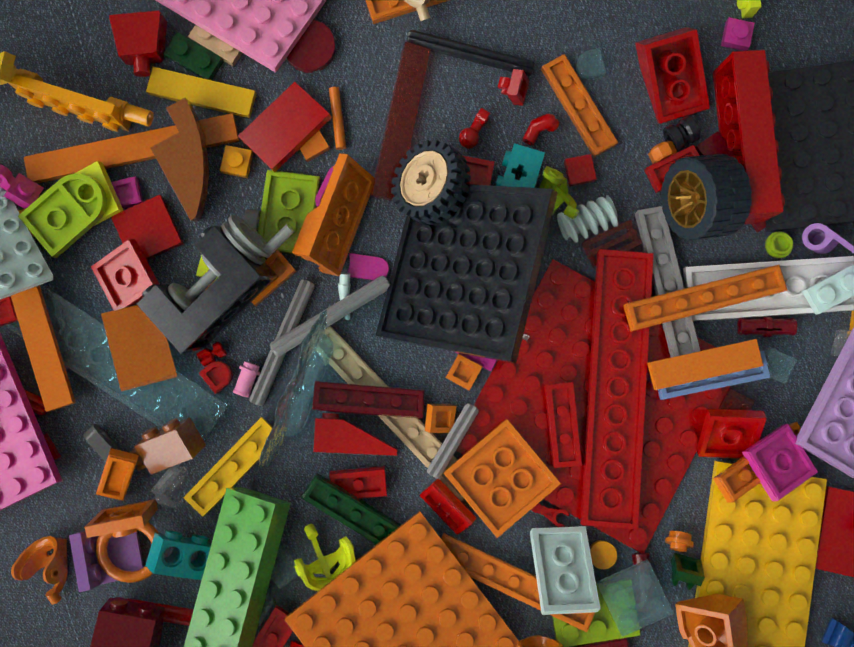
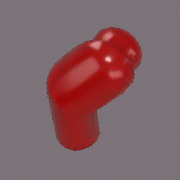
M548 113L533 119L522 141L530 146H534L540 132L544 130L554 132L558 129V119L555 118V115Z

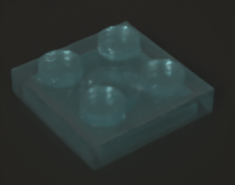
M648 559L597 581V585L622 637L674 614Z

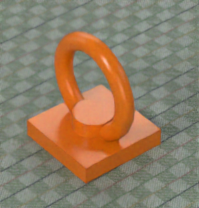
M156 499L103 509L84 527L87 538L99 536L96 543V557L102 570L111 578L121 582L134 583L142 581L153 574L146 566L136 571H125L118 568L110 560L107 547L112 536L123 537L133 534L138 530L144 533L152 544L155 532H159L148 521L158 510Z

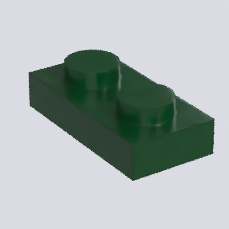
M176 32L163 53L169 60L208 80H213L224 62L222 57Z

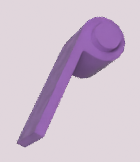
M821 223L809 225L802 234L803 244L817 254L829 253L838 243L854 253V246Z

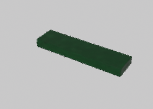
M318 473L315 474L301 496L306 502L375 544L381 542L401 526L395 520Z

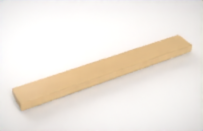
M331 326L311 343L317 352L348 384L388 387ZM378 415L428 468L442 445L434 434L426 432L425 425L418 418ZM452 456L445 470L457 461L454 456ZM442 473L439 479L462 501L464 499L463 496Z

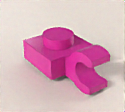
M0 164V187L7 190L4 197L26 209L37 200L44 188L20 173L16 178L13 177L12 172Z

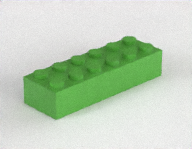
M244 487L226 488L184 647L253 646L291 502Z

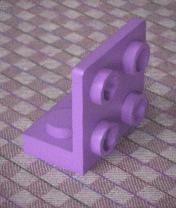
M85 530L69 535L79 592L91 590L101 584L118 581L107 575L98 563L96 543L99 536L87 538ZM138 531L127 536H112L110 538L107 550L109 558L115 566L125 571H136L144 567Z

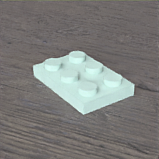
M586 526L532 528L530 538L542 615L598 612L601 608Z

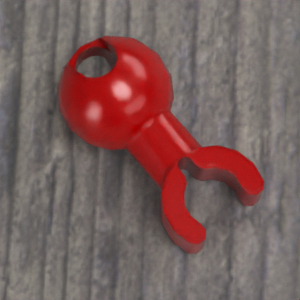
M481 108L471 126L464 128L460 132L459 141L464 148H473L478 144V133L487 123L490 112Z

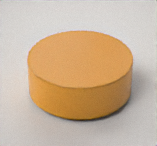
M598 540L591 544L592 564L598 569L611 568L617 560L615 547L605 540Z

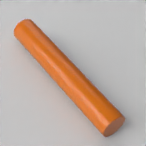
M339 87L329 88L335 146L336 150L346 149L340 91Z

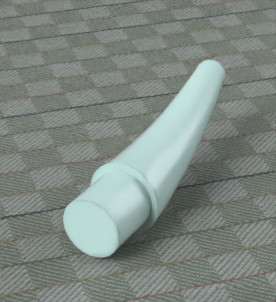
M341 272L338 283L340 300L350 295V273ZM350 314L346 315L345 319L350 320Z

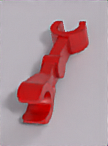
M540 503L531 509L532 512L545 516L557 527H565V525L556 521V516L559 513L569 516L566 510L547 508Z

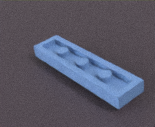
M760 351L763 362L761 367L658 389L660 400L770 378L765 353Z

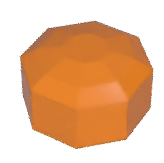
M665 141L655 145L648 153V156L654 164L675 154L677 150L672 141Z

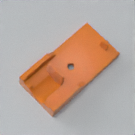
M339 153L320 205L306 215L292 251L293 254L318 264L319 271L339 277L376 181L369 172L348 154Z

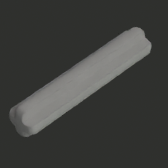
M469 403L464 406L427 469L429 475L436 479L441 477L478 414L479 409Z

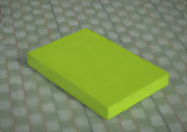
M267 170L258 233L268 243L286 224L295 231L277 249L279 252L293 254L292 251L306 215L317 208L315 199L320 187V176L281 171L274 173L272 170Z

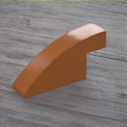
M183 98L166 107L179 133L151 147V150L189 219L197 222L201 220L208 192V153L197 114L191 102Z

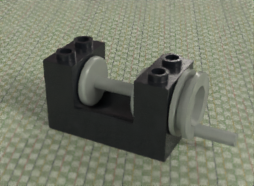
M234 214L228 218L229 222H224L221 227L210 226L200 234V240L194 246L202 253V259L209 270L189 290L177 283L153 284L142 293L143 298L137 305L181 354L203 350L278 277L266 264L265 257L269 258L295 232L291 226L286 224L267 243L246 221Z

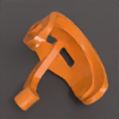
M46 536L35 541L20 554L11 568L12 577L20 581L31 578L39 569L44 568V581L49 584H55L45 594L52 605L57 604L62 599L59 593L67 579V539ZM54 549L53 554H47L48 551Z

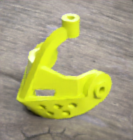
M308 524L305 526L304 531L308 539L311 540L318 559L309 565H305L302 558L294 560V568L297 575L301 577L308 588L319 591L356 561L352 542L345 536L339 539L340 547L336 552L323 556L316 538L318 532L314 524ZM339 562V567L331 575L330 571ZM314 574H324L326 578L315 577Z

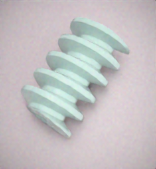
M606 195V199L598 197L596 203L588 201L586 207L582 204L578 205L579 213L574 220L562 212L557 214L558 224L565 240L571 237L575 243L578 242L579 233L587 239L589 229L594 235H597L599 225L604 231H607L609 221L614 227L618 226L617 211L612 199L608 195Z

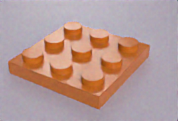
M507 419L443 472L497 538L561 484Z

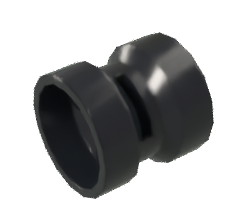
M690 116L680 119L676 125L671 124L663 129L665 141H672L677 151L682 149L686 143H693L699 140L701 136L697 123Z

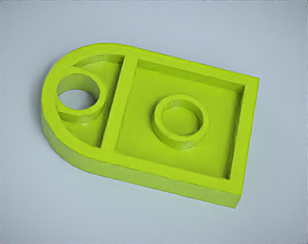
M70 174L58 180L19 214L18 217L52 257L57 258L100 221L106 210L107 198L103 187L93 178L83 174ZM87 186H92L94 188V195L92 198L85 200L83 198V190Z

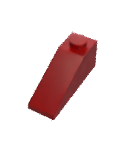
M323 413L322 418H315L313 452L398 455L397 448L345 419H339V414Z

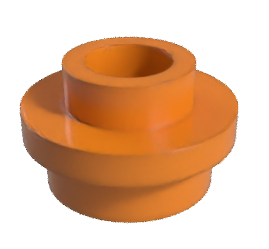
M669 531V536L665 538V543L669 544L670 549L674 551L687 552V548H693L694 542L691 541L692 535L689 533Z

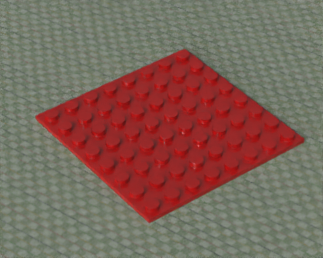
M552 260L533 294L524 334L530 337L527 341L522 339L517 363L500 360L496 362L473 405L479 409V412L456 451L464 455L507 419L561 483L544 500L560 509L566 510L569 514L581 520L595 282ZM659 324L649 327L647 363L671 358L663 325ZM697 337L700 351L716 348ZM647 364L638 530L593 527L640 553L645 552L698 450V441L707 410L719 409L730 386L660 400L658 390L653 388ZM573 382L582 466L553 468L544 385Z

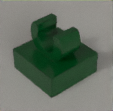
M674 553L671 559L673 585L677 586L678 581L686 582L688 590H691L694 585L701 586L705 578L701 560Z

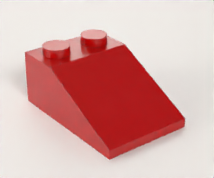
M685 27L635 42L640 70L659 124L710 109L697 29Z

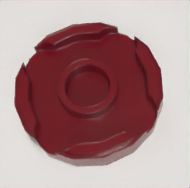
M313 20L287 56L289 64L296 70L305 73H313V71L325 69L332 62L336 52L335 39L331 30L322 22Z

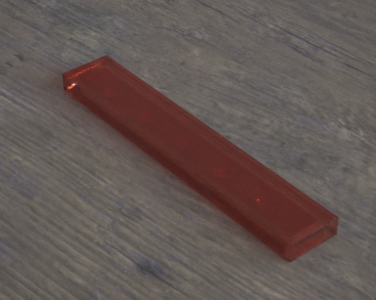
M409 42L403 44L371 196L393 201L392 198L395 197L391 194V188L396 187L392 184V178L398 177L394 171L396 167H402L399 163L401 158L407 159L406 152L410 148L431 49Z

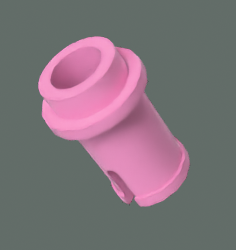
M244 361L243 366L240 365L239 367L241 372L233 393L249 398L256 376L261 373L258 371L260 366Z

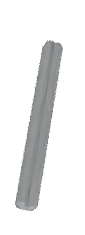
M385 276L376 278L271 342V350L277 357L283 355L386 292L390 283Z
M304 279L300 281L275 340L298 326L315 287L312 282ZM270 350L249 398L251 403L258 406L264 405L286 353L277 357Z

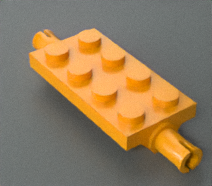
M21 68L16 69L14 78L8 83L16 89L15 93L17 95L27 98V103L35 107L43 108L46 105L52 107L54 112L64 116H68L69 113L75 114L81 121L89 124L97 121L103 123V127L118 132L119 129L129 131L132 122L150 127L154 117V113L151 110L131 105L114 97H109L107 102L45 83L43 78L37 73Z

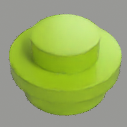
M774 232L765 241L766 251L774 258H784L791 253L793 240L785 232Z

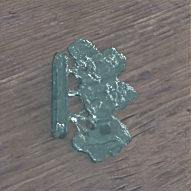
M327 310L320 314L319 319L315 321L310 332L302 341L294 375L289 381L284 394L277 402L275 410L276 422L260 454V467L263 466L265 461L266 467L273 463L283 443V435L287 437L296 436L303 430L313 405L315 381L322 382L334 348L331 338L324 334L327 326Z

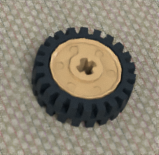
M427 140L423 141V146L419 143L415 145V152L409 149L406 152L407 159L401 158L399 163L402 167H396L394 171L398 177L392 178V184L396 187L391 188V194L395 196L392 199L397 204L396 207L403 214L420 223L430 225L434 224V222H443V218H450L452 216L451 210L454 212L458 211L460 207L457 203L458 201L464 203L466 197L462 194L463 192H469L470 187L465 183L471 182V176L468 174L470 167L466 164L467 160L462 154L442 141L432 140L430 142Z

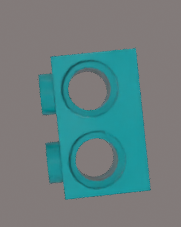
M166 530L165 534L155 532L145 566L153 574L202 580L211 548V543L208 542L209 538L193 534L192 538L182 537V533L172 530ZM169 547H174L172 554L164 557V552ZM196 551H200L197 559L191 561V556Z

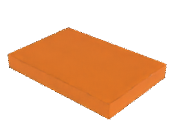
M138 305L101 313L121 391L177 377L167 338Z

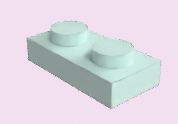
M854 264L802 291L815 315L821 314L854 296Z

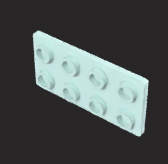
M7 191L0 192V299L53 280V274L32 235L18 217L20 213L14 202L4 197Z

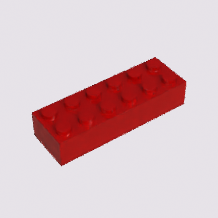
M765 50L733 51L713 71L719 133L726 141L729 151L735 153L732 157L736 158L745 168L744 170L748 174L752 188V205L750 206V213L745 220V224L764 222L782 213L785 204V198L783 193H781L780 187L782 171L778 166L777 160L779 144L775 139L774 133L776 118L775 114L772 113L771 106L773 91L769 86L768 80L770 64L766 60Z

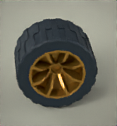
M728 154L691 156L680 158L669 167V171L666 172L661 188L662 210L671 230L678 237L693 241L728 236L742 228L749 216L750 206L752 205L750 179L743 165L736 158L730 157Z

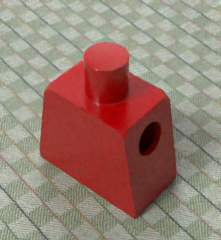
M160 10L109 15L119 57L126 65H133L135 76H150V63H159L164 60L163 53L165 50L167 21Z

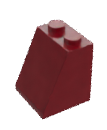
M123 597L109 598L99 610L90 647H160L165 607L156 606L151 602H132Z

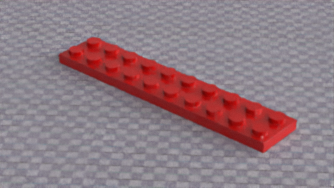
M604 249L597 251L580 524L584 526L638 530L649 327L631 332L623 305L651 297L654 253Z

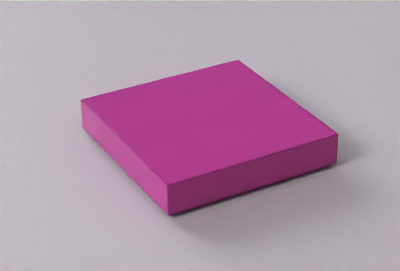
M789 424L781 425L742 452L772 501H779L818 473L804 448L795 444L797 437Z

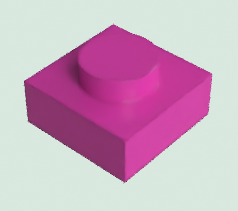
M729 17L725 22L721 46L747 51L750 48L755 23Z

